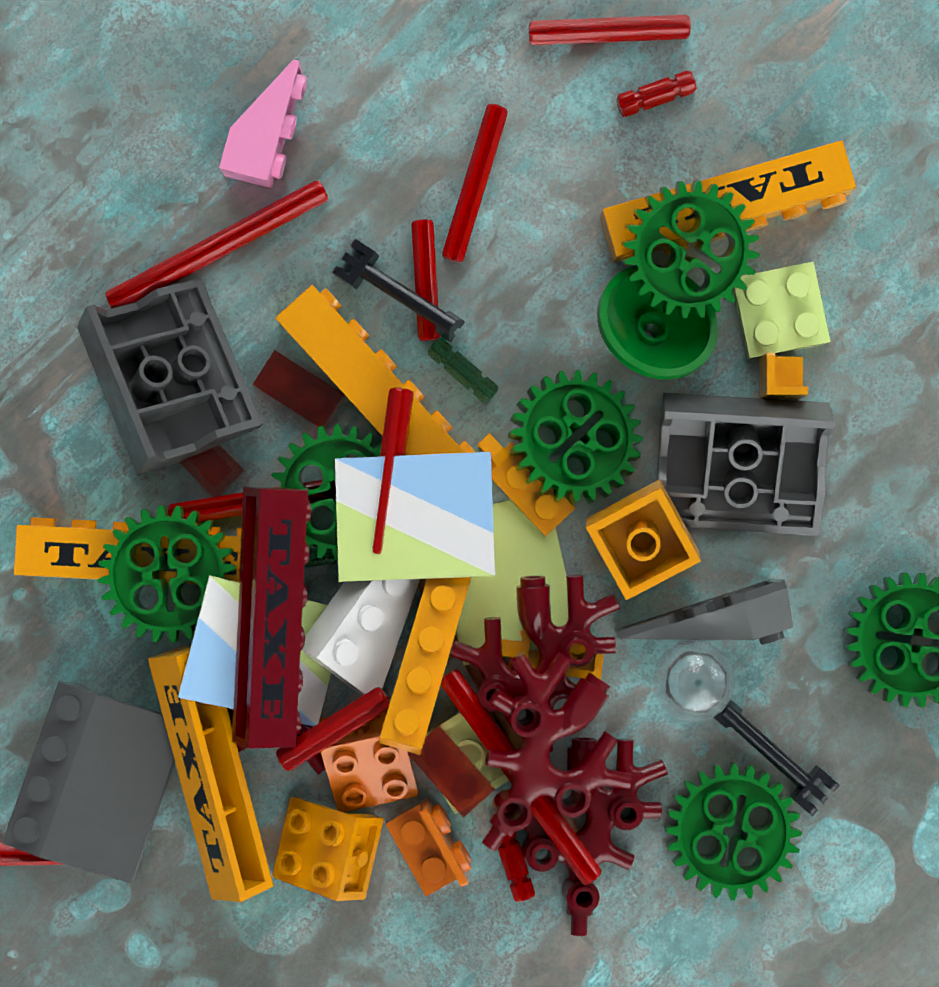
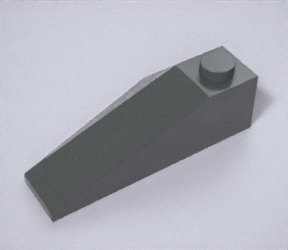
M769 579L615 629V632L620 639H759L760 644L763 645L783 639L785 637L783 630L793 628V621L785 580Z

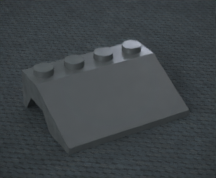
M201 278L155 289L139 301L108 310H104L96 305L85 308L77 329L137 476L177 464L258 429L263 425Z
M663 393L657 480H661L687 528L820 536L826 493V455L829 435L835 426V419L829 402Z
M59 681L2 843L43 859L128 883H134L175 764L162 713L92 691L79 683Z

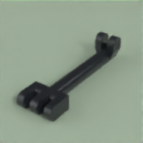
M354 239L350 246L354 251L362 254V256L358 260L345 252L341 260L353 269L350 273H347L343 268L336 266L332 274L356 290L362 281L366 280L434 324L437 334L451 343L456 336L454 332L457 328L461 329L465 321L450 311L445 312L373 266L380 256L376 251Z
M727 697L722 703L724 706L720 711L716 710L712 717L723 727L733 728L791 780L797 788L790 796L813 817L818 810L815 805L807 801V798L812 794L824 804L829 797L817 788L821 782L834 792L840 785L817 765L809 774L805 772L742 715V709Z

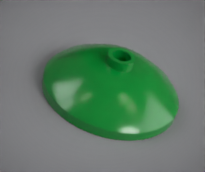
M635 266L626 268L616 274L603 290L597 307L599 331L610 352L626 367L649 378L662 380L678 379L698 370L708 360L717 342L718 322L715 311L709 305H705V316L700 318L696 315L694 308L691 307L688 317L682 318L676 305L672 313L667 315L663 313L664 300L655 307L648 305L652 292L641 296L636 293L642 281H630L627 279V276L635 270ZM686 276L685 283L690 290H696L700 287L691 278ZM644 331L650 332L653 338L645 334Z

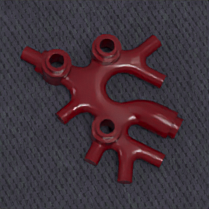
M567 575L568 621L563 626H556L551 620L550 585L546 584L545 576L520 577V585L516 586L517 611L525 634L539 650L540 660L535 670L538 673H544L558 652L572 660L571 666L574 667L587 665L593 659L594 654H616L615 637H595L590 631L592 623L620 609L614 594L596 602L588 603L584 599L583 575ZM488 617L484 618L485 642L483 646L475 648L455 640L449 656L477 667L482 675L478 691L479 702L485 709L497 712L499 710L489 704L491 697L487 692L490 689H499L513 699L524 696L525 687L518 674L504 662L501 618ZM580 643L586 649L582 654L577 655L570 651L571 646ZM566 673L548 699V705L551 709H554L555 704L559 700L567 699L576 685L569 680ZM553 744L550 748L549 753L553 752Z
M524 652L514 656L510 663L525 687L524 696L512 699L502 691L497 690L489 701L490 705L504 713L508 725L517 734L523 736L522 745L514 751L504 752L488 749L486 754V766L509 770L513 778L511 788L500 791L492 801L493 816L489 822L493 826L482 843L494 852L497 851L507 835L512 837L516 831L522 830L529 824L532 817L530 805L540 797H550L552 803L563 815L574 818L581 816L588 809L590 804L589 792L597 787L629 790L631 786V773L609 770L605 765L607 757L618 742V739L606 731L603 732L585 761L579 767L563 771L551 764L549 751L552 744L560 738L570 736L585 728L596 717L607 701L609 695L606 693L611 687L589 672L585 679L582 677L579 679L561 708L557 710L551 709L548 705V699L573 662L560 652H558L544 673H538L534 669ZM523 709H527L525 718L517 720L518 713ZM572 790L569 797L562 799L564 792ZM515 803L511 811L504 812L508 804Z
M588 737L572 738V745L567 747V770H573L585 761L597 743V739ZM620 738L617 742L616 771L631 773V786L629 790L613 787L611 789L597 787L589 792L590 804L585 812L586 821L582 829L576 832V835L598 865L609 862L629 870L635 855L618 848L612 842L611 830L616 826L621 830L629 831L638 827L643 819H661V802H642L637 797V791L648 782L668 775L662 759L643 767H636L633 764L634 740ZM515 803L508 804L504 812L511 811ZM626 807H631V814L626 818H620L621 811ZM532 814L529 824L524 828L527 832V837L522 844L523 856L528 865L539 872L551 870L557 862L563 863L569 875L562 885V895L566 901V914L571 915V935L586 936L588 916L593 915V910L598 906L600 900L599 891L593 882L587 885L582 884ZM539 849H548V853L544 858H535V854ZM582 891L588 892L584 900H576L578 893Z

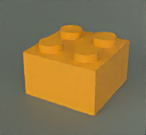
M660 479L586 519V529L626 600L701 562L699 549Z

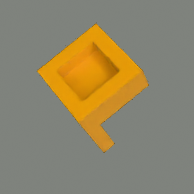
M766 353L759 358V398L801 399L808 395V387L803 386V357L775 356V353Z

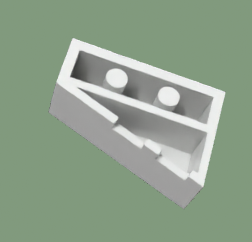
M420 579L345 581L305 636V644L301 651L362 696L376 687L382 689Z

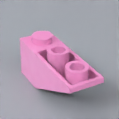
M293 59L230 127L219 166L225 177L270 189L273 187L275 178L281 179L286 164V155L281 154L285 138L292 139L297 122V116L292 114L296 99H303L307 86V76L303 75L300 61Z

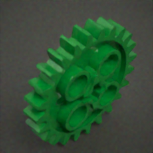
M697 180L693 181L690 192L687 191L683 181L676 182L675 194H672L666 186L660 187V201H657L652 196L645 197L646 203L650 208L647 212L640 209L633 210L636 217L640 220L639 224H626L625 226L628 231L635 234L633 240H626L621 243L622 246L632 249L633 254L622 259V263L635 266V270L627 276V279L630 281H642L636 290L638 295L641 296L652 292L648 305L655 307L664 300L663 313L667 315L672 313L676 305L682 318L688 317L691 307L694 308L698 317H704L705 305H709L713 311L718 313L721 311L719 299L723 297L728 302L734 303L736 300L731 290L734 287L742 290L748 288L740 279L742 274L755 275L756 271L746 265L748 259L759 258L760 255L755 251L749 250L748 245L759 240V236L747 234L746 229L755 221L751 218L740 219L739 216L746 208L745 204L729 206L733 198L732 192H726L720 198H717L718 185L711 184L705 193H703L701 181ZM689 208L695 215V223L690 230L682 232L677 227L676 217L682 209ZM665 226L683 241L691 243L697 241L694 248L705 257L717 263L721 270L716 273L701 260L687 256L684 259L686 250L662 235L660 228ZM722 232L728 238V248L722 255L715 256L711 251L710 242L715 234ZM665 243L670 248L671 257L665 265L656 266L651 259L652 250L656 245ZM699 267L703 271L704 282L698 289L690 290L685 283L686 275L691 269Z
M577 369L572 374L570 381H568L564 371H559L555 377V384L548 376H545L540 381L542 390L532 385L527 390L531 400L521 398L516 404L524 413H514L510 418L511 422L520 426V428L513 429L508 433V438L519 441V444L509 451L510 454L522 455L523 460L515 468L516 470L528 468L531 471L526 479L527 484L537 479L542 482L539 488L540 495L550 488L554 489L555 502L560 501L565 493H568L571 505H575L579 502L583 493L585 500L589 504L596 500V490L603 498H606L612 494L610 484L617 489L625 484L620 474L630 476L634 473L635 469L627 461H636L641 457V453L632 448V446L643 441L642 436L632 434V430L641 424V420L629 419L628 414L635 408V405L622 406L620 401L626 392L622 390L612 395L609 392L612 381L609 379L602 386L597 385V373L594 372L586 381H583L581 371ZM569 400L578 401L583 406L584 417H576L570 413L567 406ZM596 412L601 413L602 418L556 462L549 460V456L572 433L577 431ZM547 427L551 429L555 434V444L549 445L541 441L538 436V428ZM597 430L609 433L612 438V447H603L598 443L596 439ZM568 457H575L582 462L584 467L583 475H576L570 472L567 467Z
M341 424L335 425L333 436H328L325 428L319 426L318 439L314 440L307 432L302 433V438L305 446L301 448L294 443L288 444L294 456L291 459L279 456L278 461L286 469L284 472H273L271 476L281 481V487L279 488L308 490V496L328 491L333 488V481H335V459L346 458L351 454L358 455L359 457H380L381 445L375 449L371 446L374 438L372 433L366 435L362 441L359 440L358 427L355 426L352 427L348 436L343 435ZM310 465L319 467L323 473V482L316 489L307 488L302 482V472ZM336 498L311 503V516L308 523H306V542L309 548L313 544L318 545V558H322L329 548L333 550L335 560H338ZM318 506H326L334 514V522L329 529H320L312 521L313 511Z
M158 505L156 518H154L148 509H142L141 523H138L132 517H127L125 519L129 529L127 533L119 529L112 531L119 541L118 544H104L103 548L112 554L111 560L98 562V565L109 569V575L99 578L98 583L110 584L111 590L102 595L101 598L102 600L115 599L117 604L111 609L109 614L111 616L121 613L126 615L121 625L123 629L130 627L134 623L138 624L136 637H143L150 629L152 630L153 642H160L164 632H167L170 642L175 643L178 642L179 632L182 630L188 639H192L195 633L194 625L198 622L209 576L230 580L226 578L227 573L238 569L237 565L225 563V558L231 555L234 549H221L219 546L226 537V534L222 532L213 536L210 534L214 525L213 520H207L201 526L198 525L200 512L193 510L187 519H184L183 507L176 506L172 516L169 517L166 507ZM163 536H166L169 540L167 552L168 566L170 569L177 570V577L170 579V590L175 605L173 612H170L167 607L168 581L159 577V571L166 569V558L161 543ZM184 539L192 540L197 547V555L189 563L182 561L177 553L178 546ZM143 543L151 545L155 553L153 562L147 567L141 566L135 557L137 548ZM188 581L197 583L201 590V597L195 605H190L182 599L181 590ZM146 585L154 587L158 592V602L152 609L144 607L139 599L140 592Z
M900 573L897 585L891 577L886 576L883 578L884 590H881L876 585L868 586L873 598L869 600L864 597H857L856 600L863 608L861 613L848 612V615L857 621L856 627H846L843 630L847 634L854 636L853 642L843 645L844 649L856 651L857 655L847 662L848 666H861L863 668L858 673L856 679L860 682L872 680L868 688L869 693L876 694L884 688L883 701L891 703L898 694L899 706L907 708L911 697H913L916 706L924 708L926 696L928 695L934 703L939 704V648L917 644L911 646L908 643L882 640L876 637L878 631L939 639V632L933 634L927 624L930 614L934 611H939V577H934L927 585L926 574L917 573L912 584L908 573ZM896 604L903 612V619L898 626L892 628L886 621V613L891 606ZM892 646L897 652V661L893 667L886 669L880 662V655L886 647ZM933 652L938 658V667L933 673L927 675L922 669V660L926 654Z
M730 762L727 773H723L717 763L713 764V776L709 778L704 772L698 770L697 774L700 783L694 785L692 782L685 780L684 785L689 793L686 796L674 793L673 797L680 804L679 809L672 808L666 811L670 817L676 820L675 824L664 826L666 833L676 835L675 839L666 843L667 849L680 851L672 859L675 867L687 864L682 876L687 881L697 875L695 887L700 892L710 883L711 894L714 898H718L723 888L727 890L731 901H735L738 889H742L745 895L751 899L753 896L752 886L758 885L765 893L768 892L766 879L771 877L781 882L782 878L777 871L779 866L789 869L793 867L790 861L785 858L786 854L799 853L800 851L799 848L790 842V838L802 835L799 829L790 826L791 822L800 818L799 813L796 811H786V808L793 803V798L789 795L778 797L784 786L780 782H775L768 787L770 774L766 771H763L755 779L754 767L750 764L745 767L742 774H739V769L735 762ZM718 794L727 796L728 807L725 812L719 815L709 813L708 803L713 796ZM740 795H744L745 802L736 819V825L742 832L740 835L733 834L731 837L728 862L723 867L720 866V860L729 843V837L723 830L725 826L732 827L734 825L737 800ZM758 806L766 807L768 811L766 822L758 827L751 826L748 821L751 810ZM706 835L715 836L717 839L715 850L708 855L699 854L696 849L699 839ZM745 847H754L757 851L755 862L749 866L738 865L737 855L739 851Z

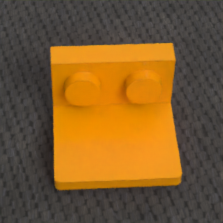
M291 797L272 876L275 879L335 901L366 899L384 818L373 814H347L299 797Z

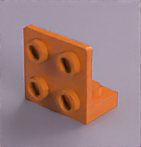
M388 710L321 751L338 811L347 812L412 798L418 795L409 752L379 743ZM328 717L320 718L319 723L327 719Z
M428 797L385 822L387 829L425 897L455 880L458 881L461 888L469 884V870L472 869L470 864L472 859L461 840L455 843L449 834L452 823L440 803L433 806Z

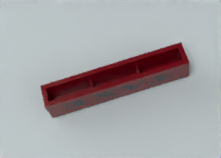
M243 487L232 742L247 749L296 747V736L301 729L298 693L303 687V674L300 669V650L303 649L305 644V631L302 627V608L305 607L307 602L304 566L309 559V546L306 542V523L310 520L311 504L308 499V490Z

